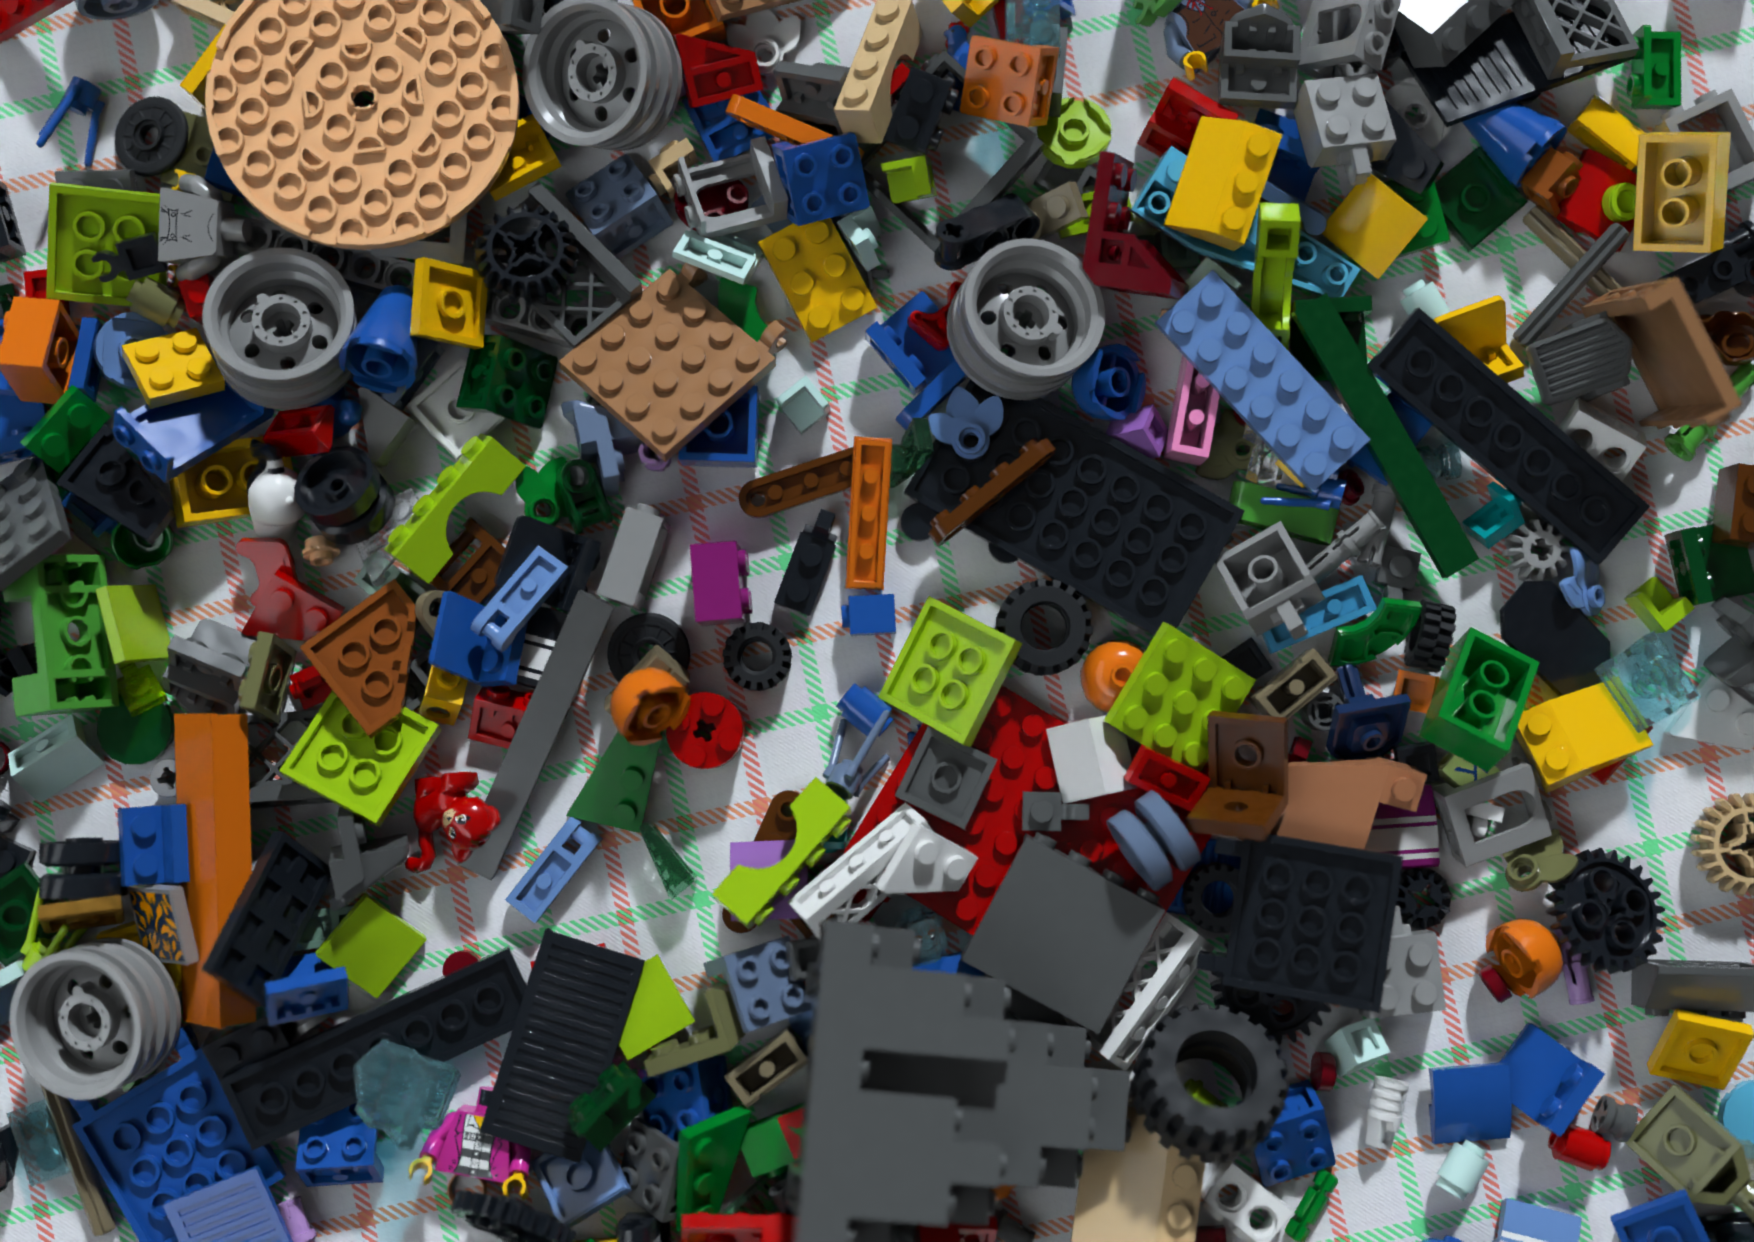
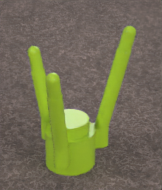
M39 887L27 937L20 950L21 953L26 955L22 963V968L26 972L39 960L73 948L88 930V928L77 929L62 948L60 944L69 930V925L67 924L62 925L53 940L40 938L38 943L35 942L39 926L37 906L43 905L45 900L44 898H39Z

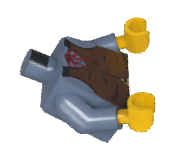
M1182 0L1168 14L1165 21L1164 39L1168 58L1185 70L1189 81L1194 80L1195 74L1203 69L1205 72H1208V64L1219 55L1225 21H1230L1238 12L1262 3H1266L1279 10L1280 7L1277 0Z

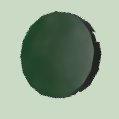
M126 690L119 693L120 706L102 709L97 719V736L102 749L112 759L124 764L142 765L159 759L165 753L164 751L167 750L169 744H172L175 737L174 714L171 707L165 700L147 690Z

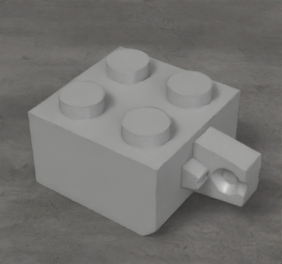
M1378 73L1304 81L1297 95V103L1293 112L1308 165L1312 168L1343 165L1350 186L1365 184L1367 178L1372 173L1370 162L1384 160L1397 140Z
M1281 521L1218 556L1215 564L1243 615L1257 636L1282 623H1285L1294 640L1308 633L1298 614L1324 600L1325 597Z
M1396 905L1380 1013L1359 1009V1014L1368 1019L1446 1010L1436 932L1427 929L1411 931L1410 924H1402L1400 906Z

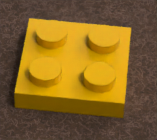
M426 257L415 259L410 336L471 349L483 348L487 304L485 278H481L475 269Z
M197 328L122 345V356L150 409L225 390V379Z
M1675 1009L1647 1062L1649 1074L1725 1090L1754 1038L1752 1025Z

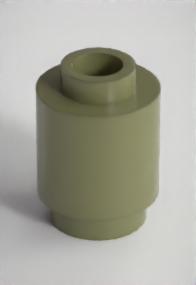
M146 277L144 283L136 279L126 300L133 303L130 308L131 311L163 327L167 324L175 328L186 307L184 299L180 297L181 293L149 277Z

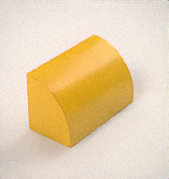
M1594 94L1567 127V131L1589 149L1632 170L1638 163L1639 135L1646 133L1597 94Z

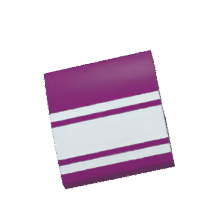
M1424 785L1416 812L1379 802L1365 850L1403 856L1402 869L1438 867L1440 865L1439 837L1434 796L1431 789L1432 785Z

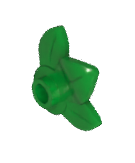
M564 457L555 458L547 462L539 473L526 466L517 476L515 481L516 491L525 502V516L552 526L556 525L561 517H568L556 480L557 469L566 462ZM569 469L567 472V480L571 485V475ZM540 503L547 504L550 509L548 516L544 518L536 513V507Z

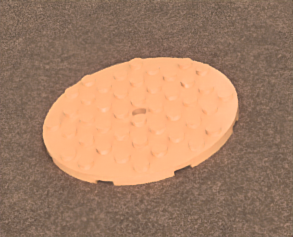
M244 0L231 16L219 36L211 71L207 73L205 104L209 133L223 167L239 192L267 219L284 230L309 241L342 249L371 250L401 246L424 239L459 220L484 197L499 177L510 155L519 121V84L514 60L507 40L493 20L491 13L480 0ZM369 91L374 95V104L366 107H356L353 103L354 98L359 92Z

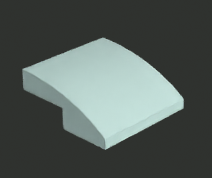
M692 229L685 231L672 253V257L742 285L750 280L764 257L759 245L731 234L708 239L698 235Z

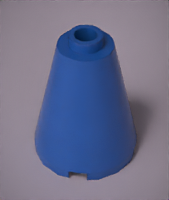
M1517 102L1462 122L1507 180L1518 188L1522 187L1521 179L1549 148L1552 147L1555 150L1558 148L1568 129L1561 121Z
M395 285L384 288L341 348L338 357L340 368L343 372L347 368L354 375L353 381L359 386L376 392L396 393L397 387L406 385V389L410 388L416 378L418 337L410 336L413 292L405 286Z

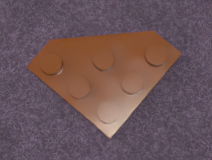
M395 579L300 646L305 656L370 739L403 715L418 621L415 614V604Z

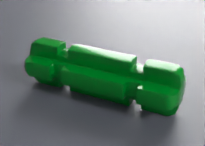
M1325 1169L1318 1170L1312 1180L1315 1183L1314 1186L1308 1187L1294 1212L1297 1216L1295 1219L1291 1218L1285 1228L1286 1234L1297 1242H1305L1311 1231L1309 1229L1310 1224L1314 1225L1329 1200L1327 1194L1329 1192L1333 1193L1338 1184V1178Z

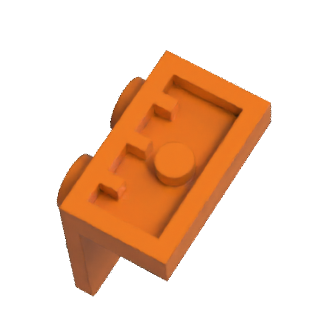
M972 36L960 112L1025 127L1047 125L1059 47L1026 45L984 36Z

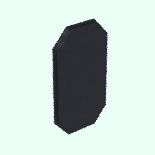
M1524 581L1500 609L1501 639L1509 647L1540 662L1536 674L1559 697L1599 684L1610 671V641L1578 608H1571L1562 591L1552 581Z

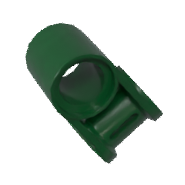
M581 459L569 460L561 464L557 469L556 480L565 503L569 522L575 534L578 535L583 532V528L602 521L606 524L613 521L612 513L592 465ZM572 466H578L584 472V482L579 487H573L567 480V472ZM595 509L594 512L582 516L583 513Z

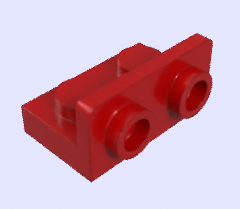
M506 685L482 686L474 698L468 739L508 749L533 692L522 693L510 690Z

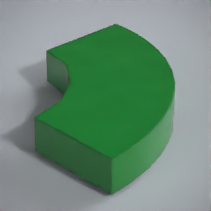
M721 276L718 289V310L756 342L759 341L767 326L757 311V287L748 284L742 285Z
M1382 597L1377 609L1367 619L1352 626H1337L1328 657L1330 666L1340 667L1346 664H1363L1377 659L1376 655L1386 651L1395 643L1399 645L1411 632L1421 614L1423 607L1420 602Z

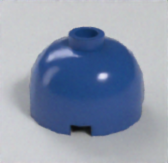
M1109 344L1096 348L1093 354L1072 376L1073 396L1079 408L1093 418L1107 421L1123 420L1130 413H1136L1142 405L1146 392L1145 372L1139 373L1136 364L1137 361H1140L1138 355L1128 346L1121 344Z

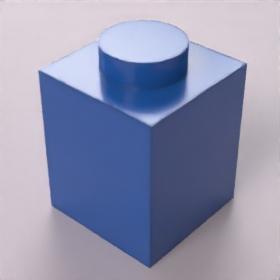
M894 594L848 596L849 605H841L842 628H850L851 636L896 634Z

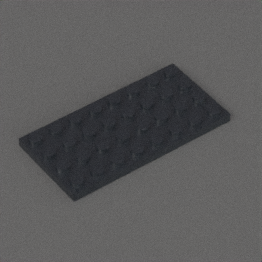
M971 379L965 387V390L971 393L979 404L992 396H996L978 386ZM1000 397L1003 405L1002 425L998 431L990 436V445L987 452L978 459H964L954 451L952 445L942 443L935 438L905 489L904 495L935 511L937 514L945 509L952 512L962 504L959 498L975 485L980 489L991 480L989 474L1001 463L1007 461L1010 465L1021 456L1019 450L1028 441L1035 437L1039 441L1047 438L1057 449L1056 453L964 529L1044 575L1062 581L1061 584L1067 587L1069 585L1076 589V593L1152 636H1155L1163 622L1172 625L1176 629L1178 628L1244 513V510L1043 398L1014 400ZM969 435L964 439L965 446L970 448L975 447L978 443L977 437Z

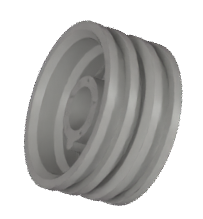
M564 0L553 6L542 16L539 34L530 35L523 57L522 81L525 97L533 116L550 135L572 145L626 151L651 141L670 121L681 93L682 65L676 42L671 33L655 15L647 10L613 0ZM606 29L610 30V37L606 32ZM572 91L579 97L577 101L573 99Z
M1015 239L1004 242L990 249L978 260L951 301L946 327L952 354L963 372L974 383L984 390L1003 398L1014 400L1037 399L1060 389L1074 375V372L1084 364L1093 354L1102 338L1105 327V303L1100 287L1094 285L1083 270V262L1061 246L1038 239ZM1001 284L1007 285V294L1001 293L998 286ZM1058 318L1064 320L1066 324L1065 330L1058 324ZM1005 346L1010 348L1008 356L1001 352V349Z
M294 248L262 249L235 260L213 281L203 306L204 331L223 378L240 396L266 408L280 410L300 409L328 399L338 392L353 375L347 368L343 372L340 368L338 357L343 344L359 323L352 294L346 281L327 261L310 252ZM316 305L323 308L320 314H312ZM253 313L251 322L244 323L241 321L245 314ZM287 361H293L295 368L286 369L288 366Z
M118 937L92 940L39 960L27 970L19 981L10 1007L11 1037L17 1055L25 1069L47 1090L56 1095L75 1100L101 1097L155 1071L171 1054L179 1036L181 1025L179 995L175 983L164 964L142 945ZM73 979L78 982V985L72 983ZM84 1051H92L93 1058L88 1057Z

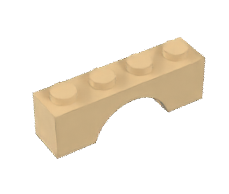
M912 0L876 1L835 105L834 112L843 134L848 132L856 134L858 143L882 144L892 118L890 91L895 64L897 60L913 61L923 35Z

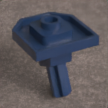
M1346 664L1338 667L1335 673L1338 677L1337 682L1344 702L1341 705H1335L1326 748L1336 759L1359 760L1375 755L1384 756L1402 740L1411 705L1410 698L1407 694L1375 699L1373 694H1365L1358 669L1355 665Z

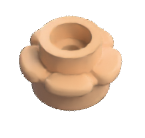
M323 535L307 538L304 542L305 548L302 550L303 558L310 561V564L313 566H328L333 563L334 557L340 555V549L336 547V543L327 540Z

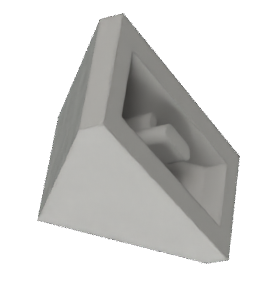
M364 387L358 388L360 404L363 409L362 416L369 458L377 467L387 466L417 423L371 390Z

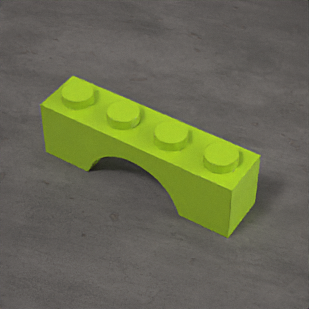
M1259 202L1250 310L1288 350L1292 279L1295 260L1298 256L1301 225L1299 204Z
M480 433L478 437L474 436L469 439L461 450L463 455L454 466L450 465L441 472L437 478L438 485L430 495H424L416 502L412 509L414 514L405 525L397 526L388 537L389 544L384 550L415 576L428 584L453 555L447 541L446 526L449 515L458 502L478 492H491L503 495L526 467L491 436Z
M816 776L790 805L791 813L797 824V836L789 854L777 864L766 868L755 869L737 864L712 893L714 900L749 930L755 923L760 927L775 910L771 904L780 894L786 897L794 890L801 880L797 877L800 871L806 865L812 868L826 852V849L822 846L832 835L835 838L840 837L852 822L848 818L851 814V806Z

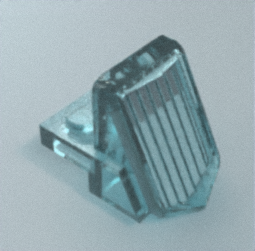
M382 1039L380 1044L370 1049L353 1066L355 1096L358 1100L355 1111L368 1128L384 1130L398 1149L413 1150L417 1137L423 1129L436 1130L442 1125L461 1074L451 1064L419 1055L414 1049Z

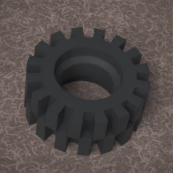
M1422 599L1420 602L1423 607L1415 626L1406 637L1407 644L1404 647V653H1406L1404 661L1406 666L1437 673L1441 671L1442 666L1444 667L1446 657L1450 653V644L1453 643L1454 638H1452V634L1456 628V625H1454L1456 609L1453 606Z
M764 622L746 623L744 626L736 628L725 642L726 645L722 654L724 668L729 674L728 676L745 689L764 691L773 688L780 681L784 680L788 670H790L792 651L789 642L782 632L772 625L765 624ZM762 642L770 647L772 661L765 670L752 671L745 666L743 652L749 644Z

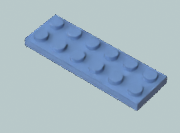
M1213 270L1155 322L1156 327L1310 493L1315 491L1370 440Z

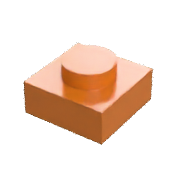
M1399 669L1394 696L1407 694L1411 700L1409 710L1427 714L1439 682V677Z

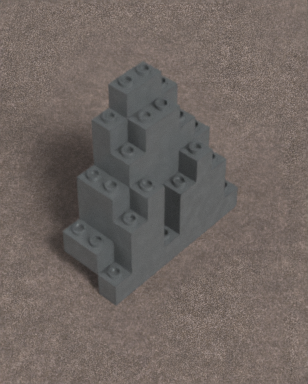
M821 921L817 962L807 964L804 1002L813 1003L799 1163L789 1162L785 1203L794 1210L791 1242H896L897 1228L896 1225H891V1221L947 1226V1222L988 1225V1216H993L995 1211V1192L990 1191V1186L999 1187L1000 1184L1038 1188V1185L1076 1188V1179L1081 1178L1083 1171V1159L1081 1155H1078V1149L1124 1151L1125 1143H1128L1130 1140L1131 1121L1126 1119L1127 1103L1132 1102L1134 1092H1131L1132 1079H1129L1130 1071L1084 1067V1060H1088L1091 1053V1038L1086 1036L1087 1028L1003 1019L1004 1012L1009 1011L1011 1003V990L1006 988V979L913 970V963L918 964L921 951V942L915 939L916 930L876 927L874 924L844 921Z

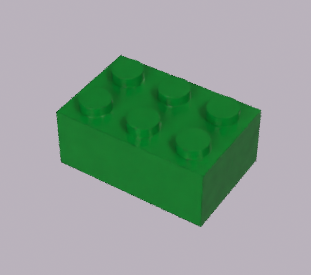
M1470 627L1450 649L1419 737L1488 772L1509 753L1540 662Z

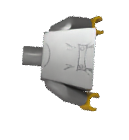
M175 169L174 173L178 174L179 177L176 187L172 186L171 189L160 188L158 261L181 264L168 266L169 271L175 272V281L171 283V287H179L178 282L185 279L197 280L216 269L221 259L232 257L234 241L249 242L252 236L250 220L234 218L235 207L232 203L223 202L221 191L195 173Z

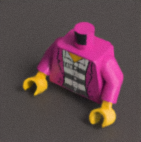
M481 1086L476 1106L462 1105L456 1112L447 1113L429 1133L419 1154L420 1158L412 1161L409 1166V1180L412 1179L413 1173L416 1170L424 1169L427 1171V1174L423 1180V1185L429 1184L433 1176L432 1164H436L435 1170L501 1182L503 1183V1193L506 1197H509L510 1191L513 1188L521 1187L520 1197L522 1201H525L528 1198L529 1192L524 1180L528 1178L532 1150L529 1147L488 1134L483 1135L479 1132L494 1088Z

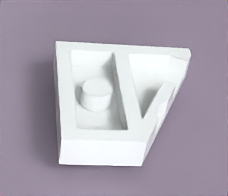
M1707 674L1665 729L1664 733L1672 737L1692 739L1698 742L1718 744L1740 750H1751L1754 747V705L1714 675Z
M913 822L876 887L886 894L959 891L978 857L926 827Z

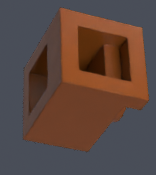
M1550 147L1520 181L1527 199L1554 217H1557L1561 212L1558 206L1559 203L1575 192L1581 180L1579 170L1583 167V164L1572 153L1565 152L1562 154Z

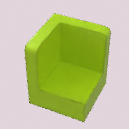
M922 155L881 164L882 172L887 174L892 203L899 204L937 196L932 162L928 156Z
M1650 577L1624 598L1652 634L1667 632L1695 609L1686 596L1674 598L1657 577Z

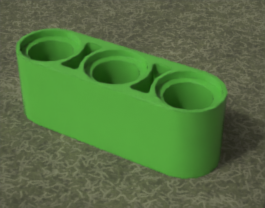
M1233 482L1228 502L1244 510L1238 524L1265 530L1281 521L1291 538L1328 546L1331 544L1339 514L1338 509L1329 508V511L1313 507L1264 505L1260 502L1262 497L1310 498L1250 482Z

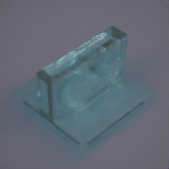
M1005 0V41L1026 45L1059 47L1058 58H1060V0Z
M1655 631L1643 636L1624 652L1603 662L1594 669L1638 734L1701 698L1690 678L1681 669L1668 647L1662 642Z

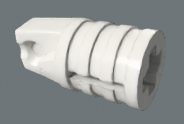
M1376 1075L1373 1081L1372 1097H1370L1369 1101L1370 1106L1367 1110L1366 1144L1378 1149H1389L1392 1146L1395 1133L1398 1132L1402 1122V1112H1404V1102L1407 1098L1406 1093L1409 1089V1084L1398 1079Z

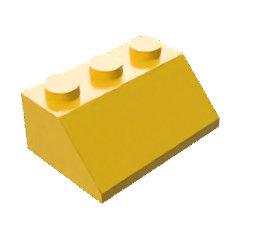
M1201 116L1163 226L1231 251H1235L1243 246L1246 242L1282 134L1247 121Z

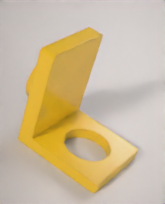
M431 665L418 714L429 720L454 726L462 707L468 680ZM439 707L447 710L449 713L439 714L429 708Z

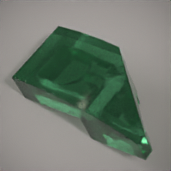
M913 418L901 439V444H892L890 488H895L912 476L932 454L934 448L927 418Z

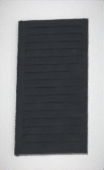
M1563 0L1580 9L1585 3L1582 0ZM1588 4L1585 11L1604 20L1607 19L1604 10ZM1557 10L1554 11L1559 21L1569 26L1573 25L1574 18ZM1514 12L1500 16L1446 67L1413 68L1406 51L1401 53V59L1446 127L1634 59V56L1568 68L1565 70L1562 78L1548 80ZM1581 21L1576 26V29L1595 38L1600 30ZM1605 32L1600 39L1613 46L1622 45L1618 38ZM1569 39L1575 51L1574 54L1590 50L1589 47Z
M550 928L545 929L479 1131L481 1134H488L580 1163L587 1139L583 1135L578 1137L573 1132L567 1116L571 1113L568 1108L582 1093L586 1092L589 1095L600 1084L597 1081L598 1077L605 1069L612 1065L645 960L554 932Z

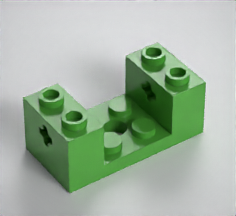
M50 554L3 589L4 602H31L38 673L12 678L15 717L85 713L120 706L116 665L113 661L95 590L108 586L105 555ZM71 622L79 629V639L77 642H74L68 635V626Z

